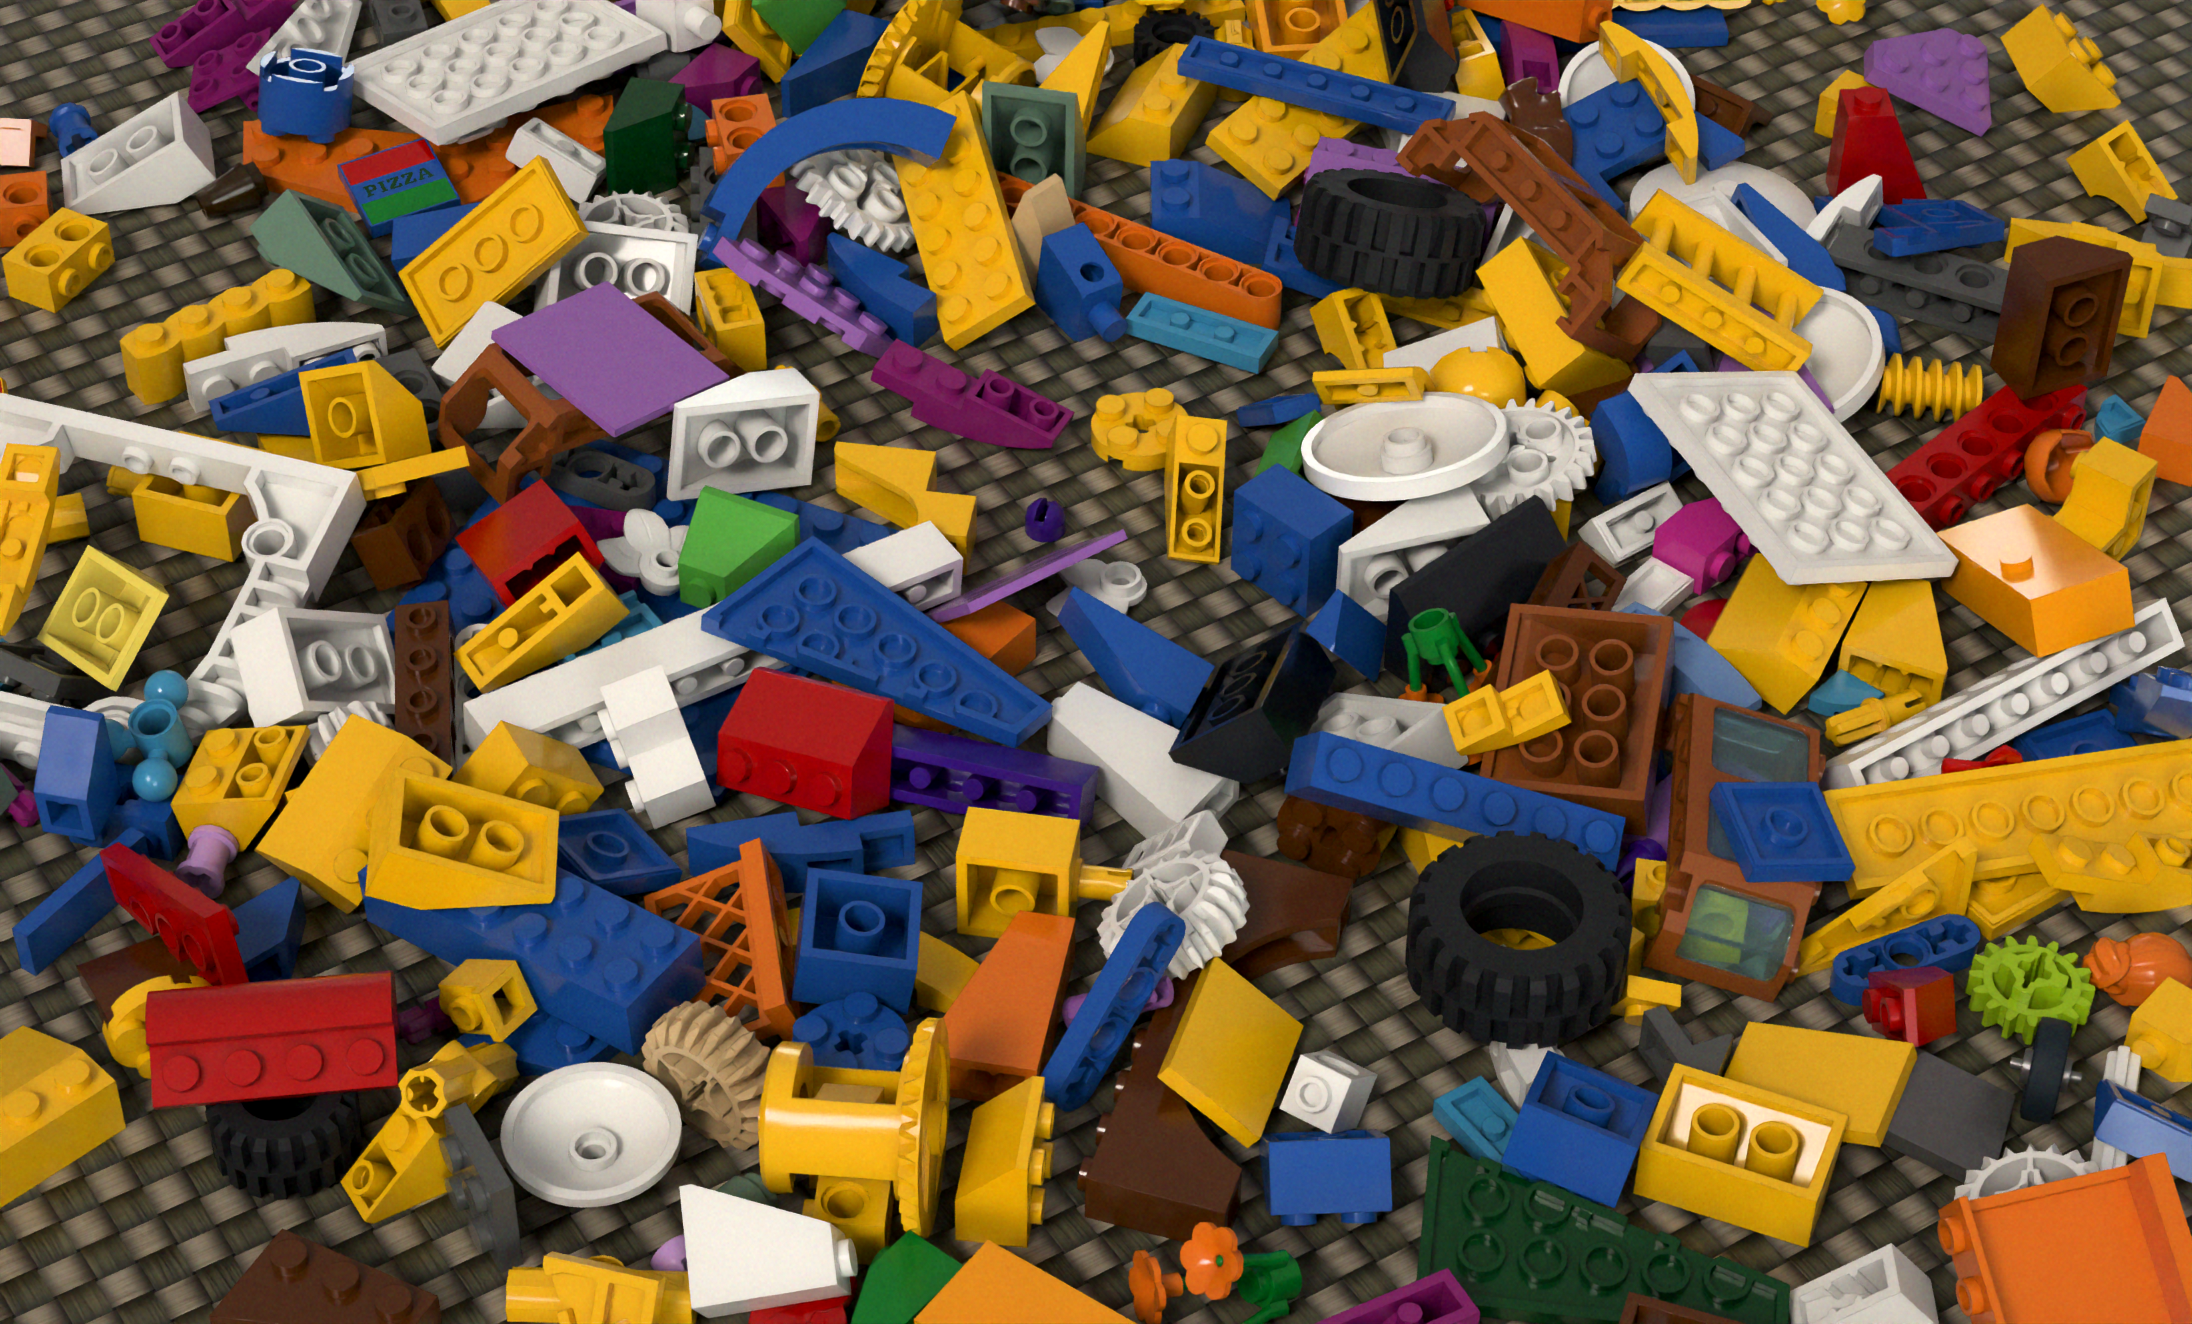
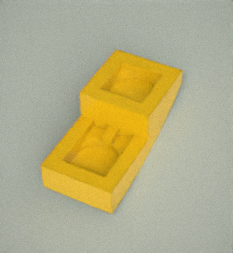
M1548 669L1500 693L1490 683L1442 707L1456 751L1460 756L1512 746L1572 723L1558 682Z

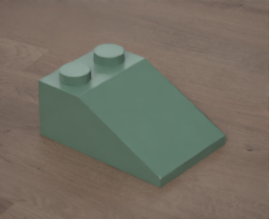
M984 81L982 85V129L995 170L1035 185L1056 173L1063 180L1067 196L1079 201L1086 182V139L1077 93Z
M287 188L249 227L260 243L257 246L259 253L271 265L288 269L355 302L409 318L416 312L343 206Z

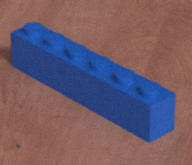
M1324 731L1295 738L1284 789L1285 794L1342 810L1360 813L1378 820L1464 843L1466 839L1483 834L1485 839L1496 836L1498 831L1514 830V834L1517 836H1530V831L1544 833L1547 835V840L1559 843L1561 839L1576 844L1579 848L1578 852L1584 856L1590 852L1605 865L1604 873L1609 871L1612 873L1616 872L1626 817Z

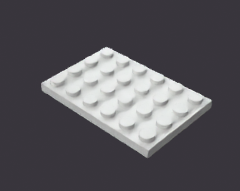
M500 0L345 63L342 66L347 68L350 63L354 66L353 94L439 146L455 143L461 136L479 128L495 126L499 120L517 112L530 111L536 108L538 103L555 96L568 95L574 92L576 87L590 81L608 78L614 71L623 67L646 62L652 55L668 48L664 31L608 0Z
M1796 371L1634 374L1627 390L1640 404L1643 412L1654 421L1668 438L1669 444L1681 454L1694 470L1696 477L1704 482L1718 499L1723 510L1730 514L1745 532L1750 543L1757 547L1772 565L1777 576L1785 581L1787 585L1951 577L1959 562L1956 556Z

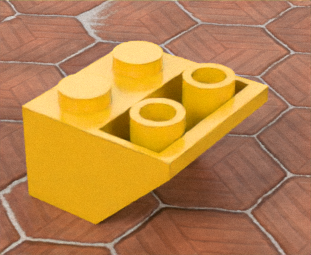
M2042 3L2000 37L2026 88L2052 113L2111 109L2122 103L2113 88L2118 82L2116 77L2102 61H2098L2103 57L2101 50L2090 37L2085 36L2083 39H2080L2076 35L2078 33L2077 28L2062 11L2055 15Z
M274 725L258 728L207 730L170 804L187 841L194 828L201 825H214L229 831L239 844L238 852H244L276 809L311 734L308 726Z
M1032 1076L973 1110L955 1197V1240L985 1243L987 1240H990L997 1245L1027 1248L1032 1224H1043L1046 1189L1039 1188V1185H1043L1044 1178H1051L1055 1153V1143L1045 1142V1139H1051L1055 1117V1103L1045 1102V1077Z

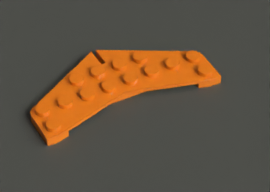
M589 94L581 96L578 100L507 117L508 123L505 127L495 128L492 133L463 144L455 142L437 146L429 140L428 142L458 193L461 205L481 202L522 169L508 161L505 154L517 129L534 117L539 118L605 158L603 129L614 110L612 95L598 96ZM259 119L243 121V165L253 161L261 172L268 190L271 192L282 194L288 188L343 206L346 211L358 213L339 178L337 165L423 137L415 133L348 127L343 131L335 133V140L333 142L315 143L308 140L307 135L291 133L282 136L268 135L261 130L262 122Z

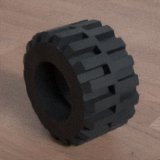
M358 1092L205 1105L214 1158H216L219 1171L222 1176L228 1175L230 1184L238 1190L248 1186L249 1194L262 1198L266 1193H271L274 1196V1200L288 1199V1194L300 1192V1197L313 1194V1188L319 1185L326 1189L336 1183L335 1175L337 1173L346 1174L353 1166L352 1157L359 1156L363 1147L361 1137L364 1136ZM286 1117H293L286 1120L275 1121Z

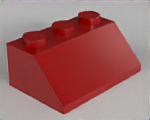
M762 666L754 668L718 732L716 785L846 820H853L889 806L894 699Z

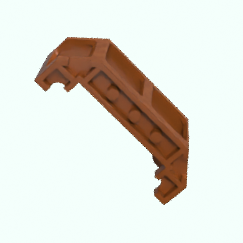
M1486 111L1469 113V118L1445 121L1441 118L1425 120L1396 156L1397 162L1408 173L1416 177L1424 174L1458 191H1462L1468 194L1471 199L1479 201L1481 206L1493 203L1500 196L1572 268L1556 287L1561 294L1568 296L1571 300L1572 309L1569 317L1560 316L1555 322L1569 338L1631 363L1661 327L1662 314L1627 293L1609 314L1605 323V330L1596 327L1598 320L1612 304L1613 279L1616 281L1618 273L1646 240L1635 229L1631 228V225L1545 140ZM1461 157L1467 163L1463 168L1454 167Z
M658 291L631 299L694 349L693 339H695L705 349L699 353L729 375V381L748 373L722 353L695 327L696 322ZM492 343L485 348L441 398L436 438L446 449L465 445L470 466L464 468L502 506L523 491L520 488V483L529 472L535 470L542 478L550 475L553 455L610 436V434L565 398L557 400L546 398L527 379V377L535 374L497 343ZM494 388L528 421L523 431L499 456L496 473L462 438L474 431L483 421L487 411L489 390ZM668 412V413H666V414H664V415H662V416H660V417H658V418H655V419H653V420H651V421H654V420L663 418V417H665V416L671 415V414H673V412Z

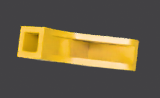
M836 441L834 447L836 492L904 529H909L930 520L963 557L962 575H967L977 537V497L937 492L936 451Z

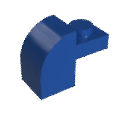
M1630 392L1598 402L1588 427H1591L1594 445L1606 462L1594 489L1596 496L1604 507L1620 500L1625 502L1647 491L1649 486L1668 480L1672 471V451L1668 438L1654 421L1643 412L1642 407Z

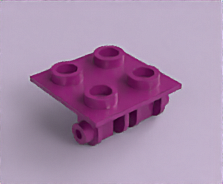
M271 27L256 34L254 32L247 33L241 36L234 44L218 51H207L194 61L187 103L196 114L239 95L251 111H258L259 76L245 67L272 37L273 29Z

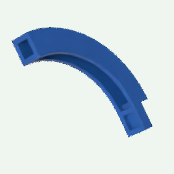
M856 98L835 101L790 117L769 130L742 152L724 171L710 191L699 213L716 221V224L708 222L698 241L697 249L703 251L698 265L707 270L723 268L725 266L712 253L722 236L736 241L751 207L762 191L776 176L791 166L828 152L873 150L901 156L927 168L939 160L957 117L931 106L892 98Z

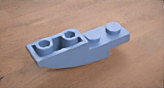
M1636 601L1619 611L1622 613L1665 616ZM1674 621L1676 654L1668 698L1669 707L1677 693L1687 695L1695 693L1753 711L1762 707L1761 696L1721 654L1697 635ZM1714 711L1715 726L1730 728L1742 720Z

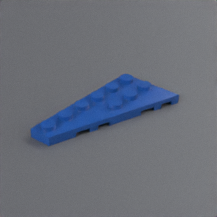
M814 535L711 608L701 618V631L860 691L894 699L895 704L1012 748H1017L1051 720L1053 705Z

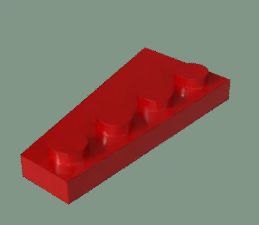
M120 842L99 851L115 901L152 936L159 933L163 942L168 947L169 953L180 963L190 958L193 964L200 970L197 972L198 977L207 980L212 986L249 983L235 936L239 934V926L234 914L227 905L216 903L205 896L198 887L192 888L179 880L172 871L163 870L152 863L145 854L139 855Z

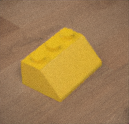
M1175 43L1131 72L1087 138L1086 153L1149 168L1151 167V161H1166L1179 158L1217 98L1216 84L1177 74L1178 60L1188 45Z
M1520 236L1477 269L1476 273L1484 286V289L1481 290L1484 301L1495 313L1500 315L1505 324V327L1502 328L1505 339L1516 351L1521 353L1527 364L1523 367V370L1531 384L1540 391L1543 389L1552 390L1567 397L1618 382L1631 376L1632 372L1624 360L1569 338L1555 323L1560 316L1568 318L1571 313L1572 304L1570 298L1561 294L1556 287L1572 268L1559 255ZM1600 318L1596 323V327L1605 330V325Z
M1756 553L1750 559L1705 642L1721 654L1749 682L1764 701L1786 715L1820 678L1868 583L1857 581L1787 585L1785 581L1777 576L1775 569L1763 554Z
M351 713L254 851L290 876L294 875L303 885L348 915L358 907L363 899L357 873L368 864L372 812L394 767L397 766L444 780L447 779L454 768L408 736Z
M1675 1063L1640 1145L1633 1194L1808 1248L1825 1202L1849 1115Z

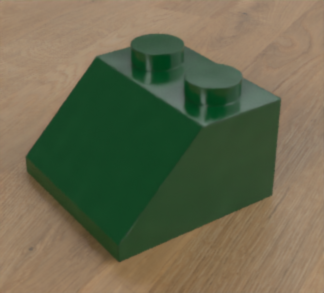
M635 77L630 78L603 129L608 196L612 195L613 190L618 194H628L631 189H633L635 194L643 195L648 191H651L653 196L676 188L685 170H690V167L693 166L695 145L693 142H689L688 139L693 111L692 105L686 104L685 84Z

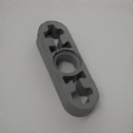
M586 445L553 455L551 473L542 478L551 487L613 511L629 512L631 509H646L650 511L657 501L655 477L651 471ZM535 470L528 473L536 481L542 478ZM586 471H599L602 473L600 476L593 478L578 476Z

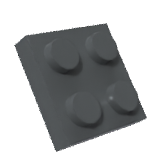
M0 642V682L20 687L23 683L33 688L31 696L37 700L63 705L65 699L73 704L87 707L97 700L112 696L122 697L126 683L121 682L117 692H115L54 650L45 646Z
M466 1102L444 1110L446 1136L439 1139V1146L446 1166L452 1173V1176L445 1178V1187L456 1212L466 1210L470 1217L468 1228L476 1249L480 1254L489 1252L500 1273L523 1265L512 1182Z

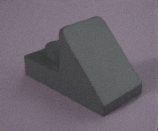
M2150 193L2144 208L2149 222L2141 242L2156 244V251L2163 256L2189 258L2192 254V206Z
M1662 1005L1644 1011L1638 1051L1665 1088L1675 1063L1724 1077L1730 1063L1734 1035L1728 1033L1693 1044L1688 1029L1682 1024L1678 1025L1666 1006Z

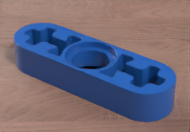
M1945 914L1842 951L1833 961L1829 982L1830 990L1843 1003L1862 1006L1864 989H1869L1868 972L1936 966L1949 973H1955L1972 965L1973 957L1977 954L1980 941L1979 928L1973 921L1964 916ZM1896 953H1906L1914 956L1920 963L1915 966H1903L1894 962L1890 956Z

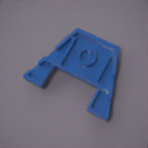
M1637 78L1620 84L1617 80L1561 109L1563 118L1568 122L1572 131V167L1623 218L1625 217V205L1606 181L1665 151L1667 123ZM1693 109L1698 128L1697 159L1708 171H1713L1745 154V142L1741 137Z
M1815 196L1814 208L1817 215L1833 200V196ZM1902 198V204L1887 205L1883 203L1873 222H1878L1887 228L1874 229L1873 247L1891 257L1957 247L1982 248L1985 246V243L2004 239L2005 221L1963 200Z

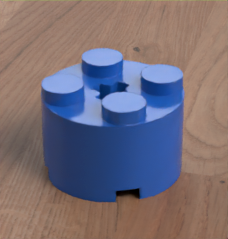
M307 48L291 49V57L277 59L278 51L264 55L260 60L257 111L258 118L262 122L261 130L264 133L273 136H282L288 133L307 135V139L312 142L330 143L335 140V133L343 131L350 126L355 70L351 63L346 68L342 66L343 57L331 52Z
M856 991L847 995L845 999L820 1005L807 1015L798 1018L793 1024L792 1042H807L811 1045L814 1066L901 1072L904 1057L907 1051L910 1050L909 1031L901 1017L890 1008L878 1003L877 998L873 994L865 991Z

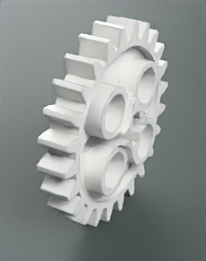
M871 150L828 152L793 165L794 167L790 170L792 176L800 179L795 186L809 193L805 199L806 202L817 204L821 208L818 213L819 216H830L834 220L833 226L836 230L841 227L846 228L850 239L855 240L857 236H860L869 248L876 242L883 252H887L891 247L897 253L903 247L907 250L910 249L916 242L895 165L884 160V152L877 151L874 153Z
M1530 398L1524 407H1517L1515 400L1509 399L1506 408L1500 409L1507 421L1509 436L1507 454L1490 472L1468 483L1484 512L1488 513L1491 523L1498 519L1501 514H1506L1533 495L1543 499L1548 510L1556 511L1555 500L1559 498L1565 501H1573L1572 489H1585L1587 487L1585 477L1594 476L1593 463L1597 462L1591 427H1585L1583 416L1572 417L1570 407L1556 412L1554 401H1549L1541 408H1536L1535 398Z

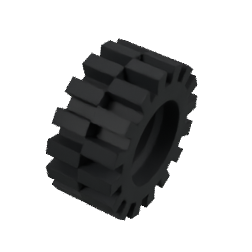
M1182 8L1178 9V13H1172L1171 10H1163V14L1160 15L1155 10L1149 12V18L1143 15L1139 19V24L1136 23L1134 26L1133 62H1135V68L1175 43L1188 45L1194 35L1214 39L1213 25H1210V20L1206 17L1200 19V13L1193 11L1190 15H1186V9Z

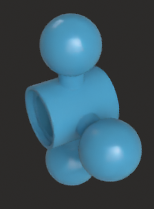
M172 670L157 671L147 679L144 686L146 701L139 704L131 712L128 719L129 729H125L116 720L105 719L114 761L120 759L128 748H139L144 760L136 766L133 772L132 785L135 792L142 799L150 802L163 801L173 794L178 783L175 769L185 764L193 751L192 741L177 712L187 701L189 694L188 685L183 676Z

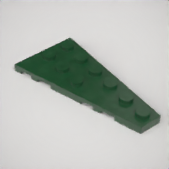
M1431 1135L1416 1281L1448 1268L1479 1309L1480 1317L1539 1324H1619L1630 1291L1745 1324H1788L1789 1284L1722 1256L1715 1259L1682 1246V1239L1663 1231L1655 1235L1629 1224V1217L1541 1180L1537 1183L1526 1181L1502 1171V1164L1483 1156H1481L1480 1160L1471 1158L1450 1149V1142Z

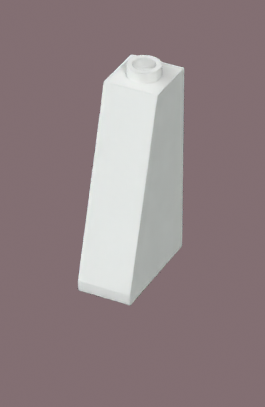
M1079 681L1063 697H1057L1052 701L1051 720L1045 724L1047 726V751L1057 758L1099 766L1096 794L1146 839L1201 811L1210 810L1218 821L1239 799L1238 781L1173 762L1168 752L1180 730Z

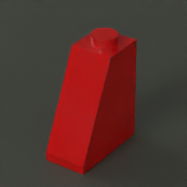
M1864 86L1858 89H1840L1825 180L1830 196H1833L1834 199L1858 181L1876 174L1882 177L1883 203L1887 205L1902 204V198L1927 199L1918 169L1887 88Z

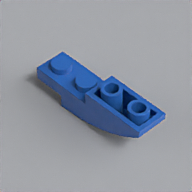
M2158 666L2156 675L2140 672L2139 675L2132 674L2129 683L2119 681L2112 685L2108 701L2119 707L2114 728L2120 731L2143 734L2168 741L2184 740L2192 735V673Z
M910 809L858 817L853 820L845 819L806 826L799 825L797 813L793 811L685 828L688 868L691 876L696 877L741 860L739 845L760 837L782 872L785 893H803L808 867L864 874V872L915 864V833ZM737 882V883H734V884L729 885V886H733V887H738V888H739V887H740V883Z

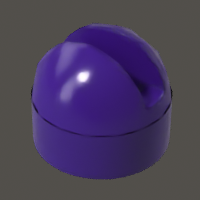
M1039 498L1028 506L1025 514V532L1028 537L1038 542H1053L1064 535L1066 531V515L1059 502L1055 500L1050 502L1047 501V498Z

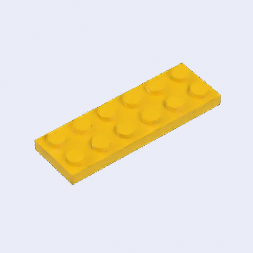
M1373 0L1364 5L1297 61L1390 84ZM1254 95L1211 130L1205 144L1275 202L1304 177L1305 169L1310 165L1314 148H1317L1320 136L1349 140L1368 123Z
M965 90L960 91L934 107L957 117L938 161L926 168L916 162L891 154L930 291L936 293L937 316L945 343L955 352L1036 304L975 102Z

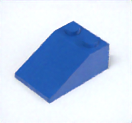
M1180 159L1151 161V229L1244 264H1262L1268 235L1275 216L1279 215L1290 219L1289 224L1291 225L1290 199L1281 196L1274 202L1254 184L1199 161H1183Z

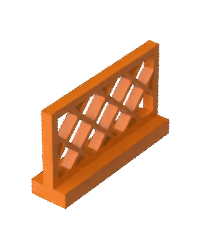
M760 837L739 845L741 860L644 896L645 910L662 917L663 910L681 903L688 904V907L675 924L700 936L703 961L710 951L724 956L709 976L705 975L706 985L689 1002L696 1003L702 1000L709 1003L714 995L718 993L730 998L723 1007L725 1013L730 1018L737 1016L745 1004L758 1009L759 1019L742 1026L749 1032L755 1031V1038L758 1041L779 1034L783 1041H792L793 1024L798 1018L804 1016L802 1002L791 1000L795 954L782 872ZM737 882L740 883V887L727 904L713 900L722 888ZM704 911L718 915L703 935L690 930ZM733 921L746 925V928L733 945L719 941ZM739 962L752 967V970L739 987L725 983Z

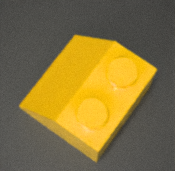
M375 360L298 372L316 464L344 470L385 464L432 453L422 402Z

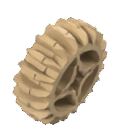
M699 1000L696 1003L685 1001L678 1007H673L668 1013L662 1015L645 1035L646 1042L641 1047L642 1053L646 1058L642 1063L645 1071L658 1080L671 1093L678 1105L681 1119L693 1131L699 1132L708 1140H717L722 1148L733 1145L735 1148L745 1151L750 1146L758 1144V1114L770 1059L768 1055L770 1047L762 1046L755 1038V1031L749 1032L743 1027L738 1016L728 1017L724 1009L719 1005L711 1008L708 1003Z

